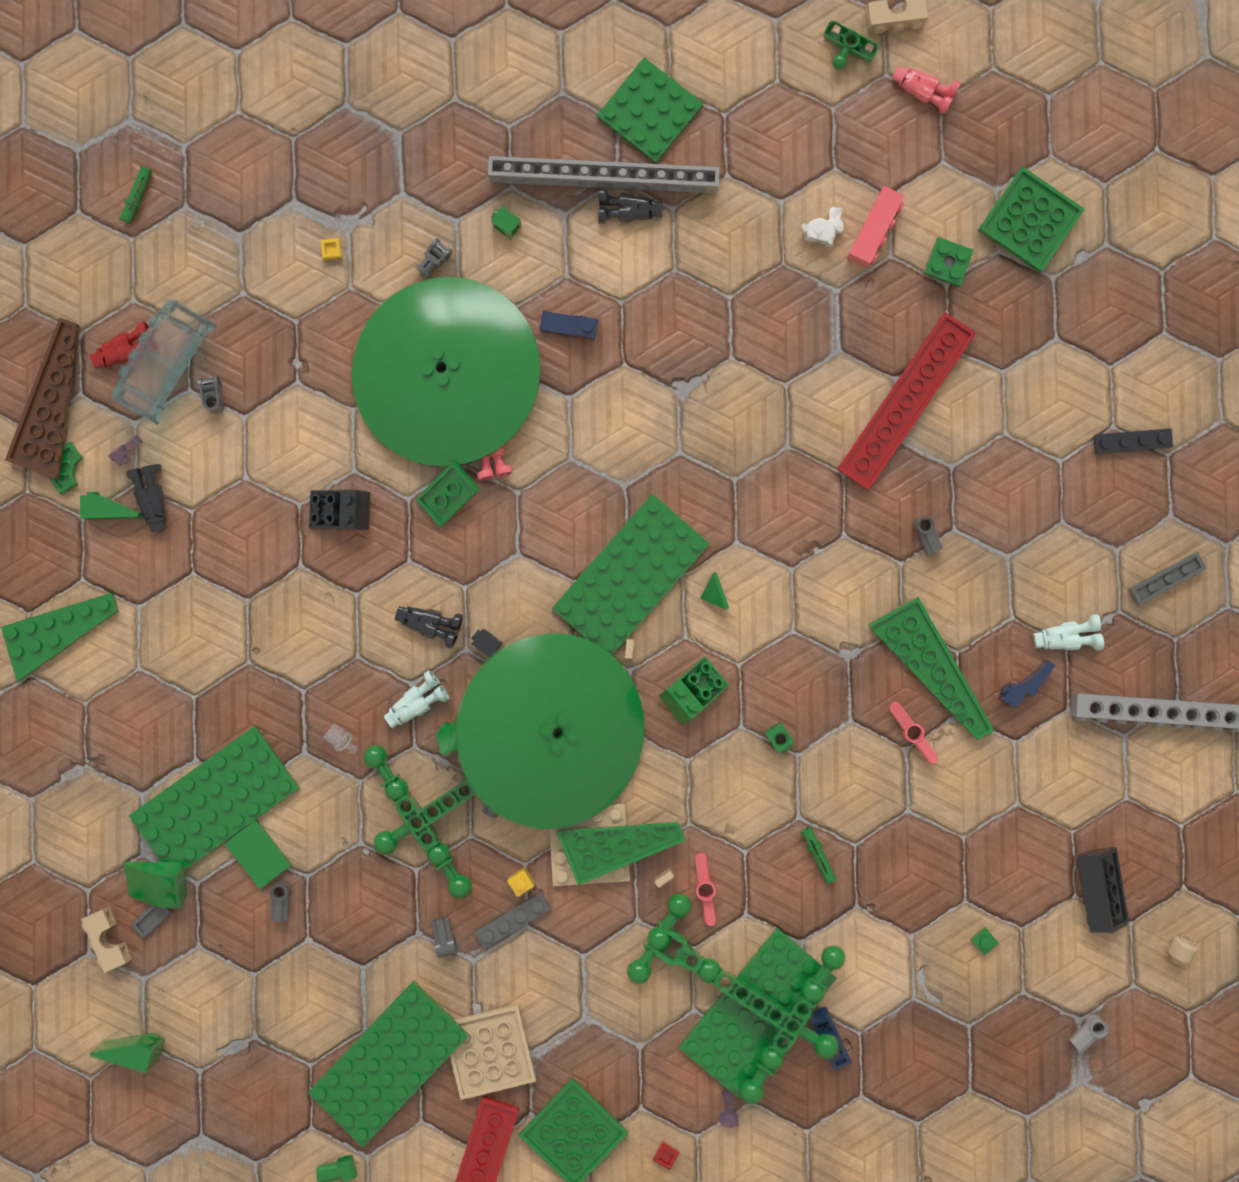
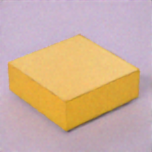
M339 238L320 240L323 260L342 259L341 241Z

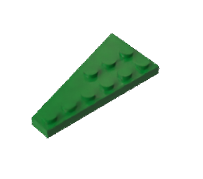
M114 593L105 594L2 626L1 630L17 682L25 679L27 675L39 669L41 665L53 659L74 644L76 640L88 634L97 625L102 624L119 612Z
M679 822L556 830L578 885L686 841Z

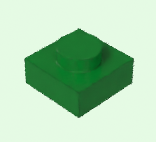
M986 927L970 939L984 956L999 944Z

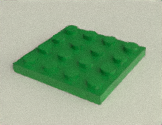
M643 57L597 114V118L653 163L657 164L703 107V103L647 58Z
M1022 166L978 231L1041 273L1085 209Z
M572 1077L519 1132V1137L566 1182H583L628 1134V1130Z

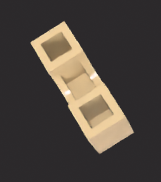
M887 0L868 2L865 9L868 33L880 34L887 30L896 32L910 27L912 29L921 28L928 19L926 0H905L902 5L903 12L899 14L889 10Z
M110 906L81 919L83 931L88 934L90 947L95 951L98 958L97 963L104 973L132 960L125 941L120 944H111L106 938L108 928L117 924Z

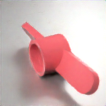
M893 702L890 705V711L902 726L904 739L914 743L929 764L936 763L938 756L924 738L923 727L912 721L900 703ZM911 726H916L919 729V735L914 740L909 739L907 736V731Z
M699 853L695 856L698 877L696 893L699 899H701L704 923L707 926H713L716 922L713 904L716 889L713 882L710 881L707 857L704 853ZM702 884H710L713 890L709 896L700 895L699 887Z

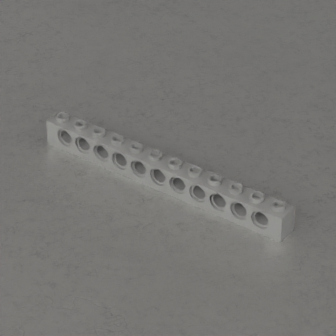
M489 156L488 177L491 183L717 193L719 187V167Z
M1081 693L1071 694L1070 716L1077 717L1078 721H1089V718H1096V722L1108 723V719H1113L1118 724H1127V721H1134V725H1146V722H1153V726L1166 727V723H1169L1174 728H1185V725H1192L1191 729L1204 730V726H1211V730L1223 731L1224 727L1230 728L1231 732H1239V705ZM1094 703L1096 705V710L1092 713L1090 711V706ZM1111 705L1115 706V712L1113 714H1110L1109 708ZM1133 706L1134 713L1130 716L1128 710ZM1149 708L1153 709V715L1151 717L1148 716ZM1169 709L1172 710V716L1170 718H1168L1167 712ZM1190 710L1191 718L1188 720L1186 714ZM1207 712H1209L1211 715L1208 721L1206 720ZM1227 713L1230 716L1228 722L1225 721V715Z

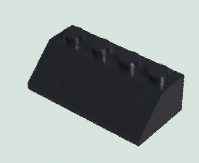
M1117 847L1091 850L1077 855V865L1080 868L1081 874L1080 884L1083 887V901L1087 910V924L1089 925L1090 932L1114 933L1129 924Z

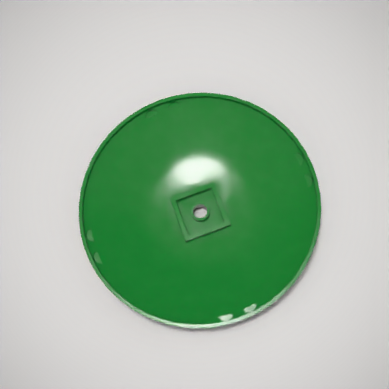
M456 277L433 278L414 283L387 299L373 313L361 332L352 364V385L356 404L363 420L375 437L394 453L405 459L436 467H448L453 461H456L459 465H466L491 455L508 443L521 429L532 411L541 375L540 356L536 339L528 322L518 308L497 290L474 280ZM441 363L447 365V369L443 373L437 371V367Z
M559 633L537 634L512 642L492 655L475 673L468 684L460 703L456 721L457 754L464 776L472 790L496 814L518 825L536 829H559L573 826L594 817L607 808L621 794L633 776L640 759L644 740V715L641 700L625 668L615 657L599 645L587 639ZM559 727L562 731L561 736L554 738L553 730Z

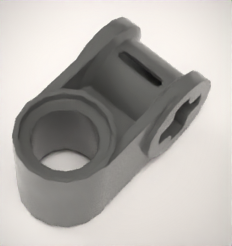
M214 375L213 378L204 380L199 378L198 388L203 407L213 414L221 413L224 409V400L219 376ZM216 400V405L210 408L211 401Z

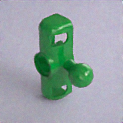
M835 20L828 23L823 34L824 40L833 42V45L841 49L840 54L836 55L832 60V65L836 70H842L846 67L847 55H853L858 59L862 58L866 60V63H870L879 49L878 44ZM834 25H838L841 28L839 34L832 31ZM846 41H852L854 45H849ZM867 43L874 46L872 52L865 49Z

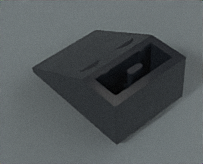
M310 490V529L369 530L370 492L360 490Z

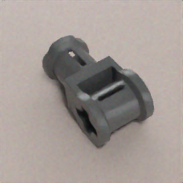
M436 238L429 245L424 253L425 259L415 266L426 278H429L431 271L436 266L439 268L453 253V250L447 249L440 243L441 240L439 238Z

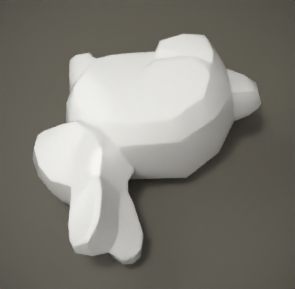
M830 208V218L828 221L817 218L808 224H802L801 230L804 232L805 240L825 244L826 247H832L836 234H843L844 225L840 220L842 208Z

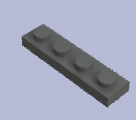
M1194 552L1128 588L1137 606L1142 605L1207 568L1198 552Z
M539 892L475 930V934L485 949L549 911L551 907L543 893Z

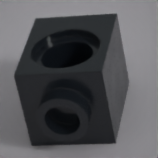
M486 629L477 630L471 638L474 640L472 645L489 658L494 655L503 643Z

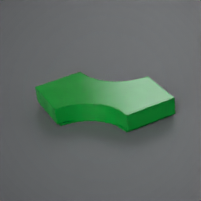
M73 442L64 445L59 480L50 478V481L60 495L66 494L78 485L75 471L83 457Z

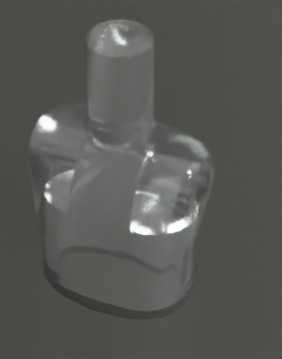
M336 723L322 737L338 752L345 748L354 755L358 750L350 742L352 735Z

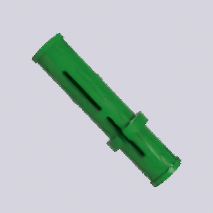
M143 166L140 167L128 199L125 198L124 200L125 206L119 217L121 221L131 224L136 209L140 207L139 202L152 174L150 169ZM141 179H143L142 184H141V186H140V188H139V191H138V193H136L137 188H138V186H139V184H140V181H141ZM135 197V200H134V203H133V205H132V208H131V210L129 211V208H130V205H131V203H132V200H133V198Z
M812 826L804 828L800 832L808 845L807 850L811 852L825 883L834 882L837 878L821 848V841L817 840Z

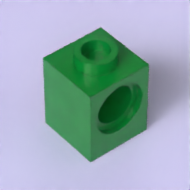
M503 206L500 210H495L491 216L492 226L510 240L522 226L521 219Z
M778 722L764 732L776 752L785 753L792 748L791 744L794 741L781 722ZM778 734L785 736V740L781 744L775 742V737Z

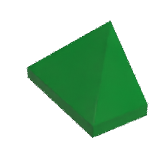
M717 572L711 574L700 599L726 610L729 609Z

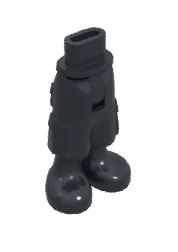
M606 188L599 189V206L602 207H599L598 224H605L611 218H618L619 222H633L634 220H652L654 217H662L663 202H658L654 199L651 201L650 198L621 193L619 197H612L608 194ZM605 206H619L620 209L612 210L605 208Z
M161 464L126 471V477L135 484L137 489L134 492L136 503L140 506L141 513L146 524H149L151 532L166 529L165 520L167 519L164 518L166 517L163 490L162 486L156 484V474L162 471ZM143 476H145L148 485L147 489L143 483Z
M399 606L394 620L401 622L403 626L419 632L420 635L434 639L437 636L445 641L447 648L452 649L457 641L458 633L439 629L438 626H446L459 632L462 626L463 615L457 613L453 618H445L442 612L433 609L425 610L410 606L407 608Z

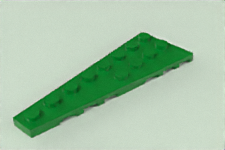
M919 597L908 601L868 624L870 629L976 740L994 731Z

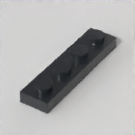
M1172 428L1093 435L1095 454L1173 447Z

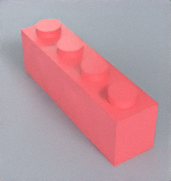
M883 186L847 259L865 268L870 263L874 265L879 255L876 253L878 247L882 248L887 240V237L884 236L887 229L891 231L896 222L893 219L895 214H899L905 204L902 202L904 195Z

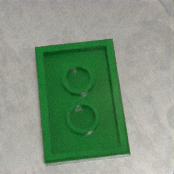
M453 461L415 500L441 528L481 489L460 465Z
M257 819L225 843L259 889L263 888L292 865Z

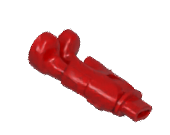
M146 321L139 322L136 329L131 333L123 332L115 336L111 341L104 343L100 348H97L96 352L90 355L93 366L96 369L102 366L106 368L121 362H128L138 357V352L147 351L151 355L158 354L160 350L154 339L150 337L153 333L149 324ZM143 338L142 340L134 344L135 340Z

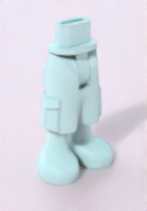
M1098 614L1091 615L1087 622L1080 625L1075 621L1065 622L1060 626L1043 629L1040 633H1033L1035 648L1044 647V650L1064 649L1070 651L1079 650L1082 645H1089L1095 650H1103L1104 639L1101 633L1083 637L1078 635L1083 632L1100 631V617Z
M430 670L425 672V682L420 687L413 686L406 691L403 697L389 709L390 712L384 715L391 728L398 724L402 725L416 716L423 715L431 709V704L435 701L446 702L450 699L446 689L441 685L424 698L426 692L440 684L439 679Z

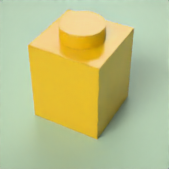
M526 867L510 875L507 880L517 897L535 885V881Z

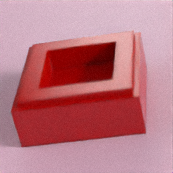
M662 1141L653 1157V1161L670 1170L679 1155V1151Z

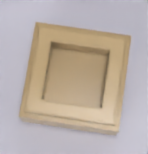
M627 639L625 658H633V639Z
M668 868L654 878L657 887L660 888L674 878L672 870Z

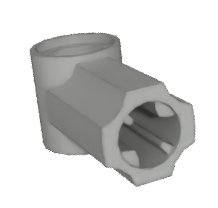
M1090 1015L1086 1018L1085 1024L1069 1040L1083 1053L1098 1038H1103L1107 1035L1108 1026L1099 1016ZM1100 1023L1099 1028L1093 1029L1095 1024Z

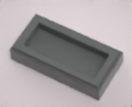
M151 905L130 925L144 939L174 911L171 908H160Z

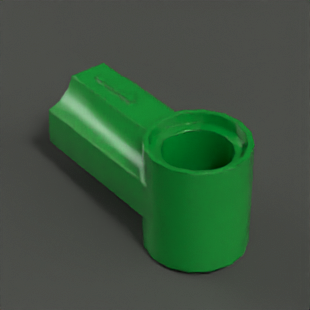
M346 1155L335 1162L316 1167L317 1182H333L337 1180L346 1182L358 1176L353 1155Z

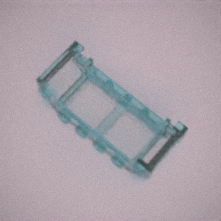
M173 298L167 300L156 316L153 315L150 318L147 331L142 332L138 338L139 344L137 348L131 350L128 355V363L126 366L123 365L118 372L119 378L112 391L111 398L156 425L162 419V416L159 414L165 408L163 406L201 341H205L207 333H213L217 326Z

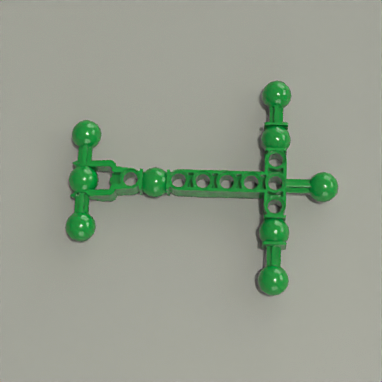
M556 729L553 730L554 738H558ZM379 745L369 746L363 755L364 763L371 769H377L385 782L381 787L385 786L384 792L386 797L394 801L393 804L397 805V811L405 822L392 832H379L374 838L373 845L375 850L382 855L392 854L398 846V841L412 833L419 845L425 848L424 852L427 851L428 861L432 865L437 866L435 870L437 871L441 868L448 878V891L450 895L457 899L467 897L472 890L471 880L463 874H458L451 863L454 856L451 857L450 848L441 842L442 839L438 838V833L432 825L433 822L476 795L467 779L421 808L417 800L410 796L412 793L409 792L407 782L399 778L400 774L394 776L386 763L388 758L386 750ZM463 785L468 786L470 794H463L461 787ZM446 796H451L454 799V805L446 803ZM404 801H408L411 804V810H406L403 807ZM430 807H435L438 810L437 816L430 814ZM415 817L421 819V826H416L414 824L413 819ZM424 834H430L433 841H425Z
M676 893L669 898L667 903L669 912L664 921H658L659 926L652 928L648 932V944L643 945L646 950L640 959H636L628 965V978L635 984L647 982L651 976L650 964L655 956H657L670 966L678 964L687 970L694 971V974L697 973L701 981L713 983V986L717 985L721 992L778 1028L774 1034L773 1042L770 1041V1046L765 1047L760 1053V1059L757 1061L759 1069L752 1079H747L740 1085L739 1095L745 1103L753 1105L762 1100L764 1095L762 1085L769 1074L774 1076L775 1071L783 1066L786 1052L790 1050L798 1036L814 1045L815 1053L822 1059H832L837 1055L839 1044L834 1036L829 1034L818 1035L804 1025L811 1016L812 1008L816 1007L815 1004L824 999L825 989H828V985L825 982L832 971L841 969L846 961L844 950L836 945H830L822 951V966L816 976L810 974V979L802 984L799 998L795 1000L790 1010H788L733 973L724 971V968L720 967L716 960L705 958L704 955L701 956L697 950L688 944V938L673 929L679 918L686 917L690 913L692 908L690 898L682 893ZM671 937L683 945L677 950L675 957L663 951L670 946ZM689 956H695L698 962L696 964H690L687 961V958ZM723 977H727L731 983L724 986L720 980ZM744 988L748 993L745 996H739L737 990ZM756 999H761L764 1001V1005L756 1007L753 1002ZM800 1004L808 1006L805 1012H800L797 1008ZM773 1010H778L781 1012V1015L778 1018H774L770 1013ZM790 1021H795L798 1023V1026L791 1029L787 1024ZM785 1038L788 1042L785 1045H779L777 1040Z

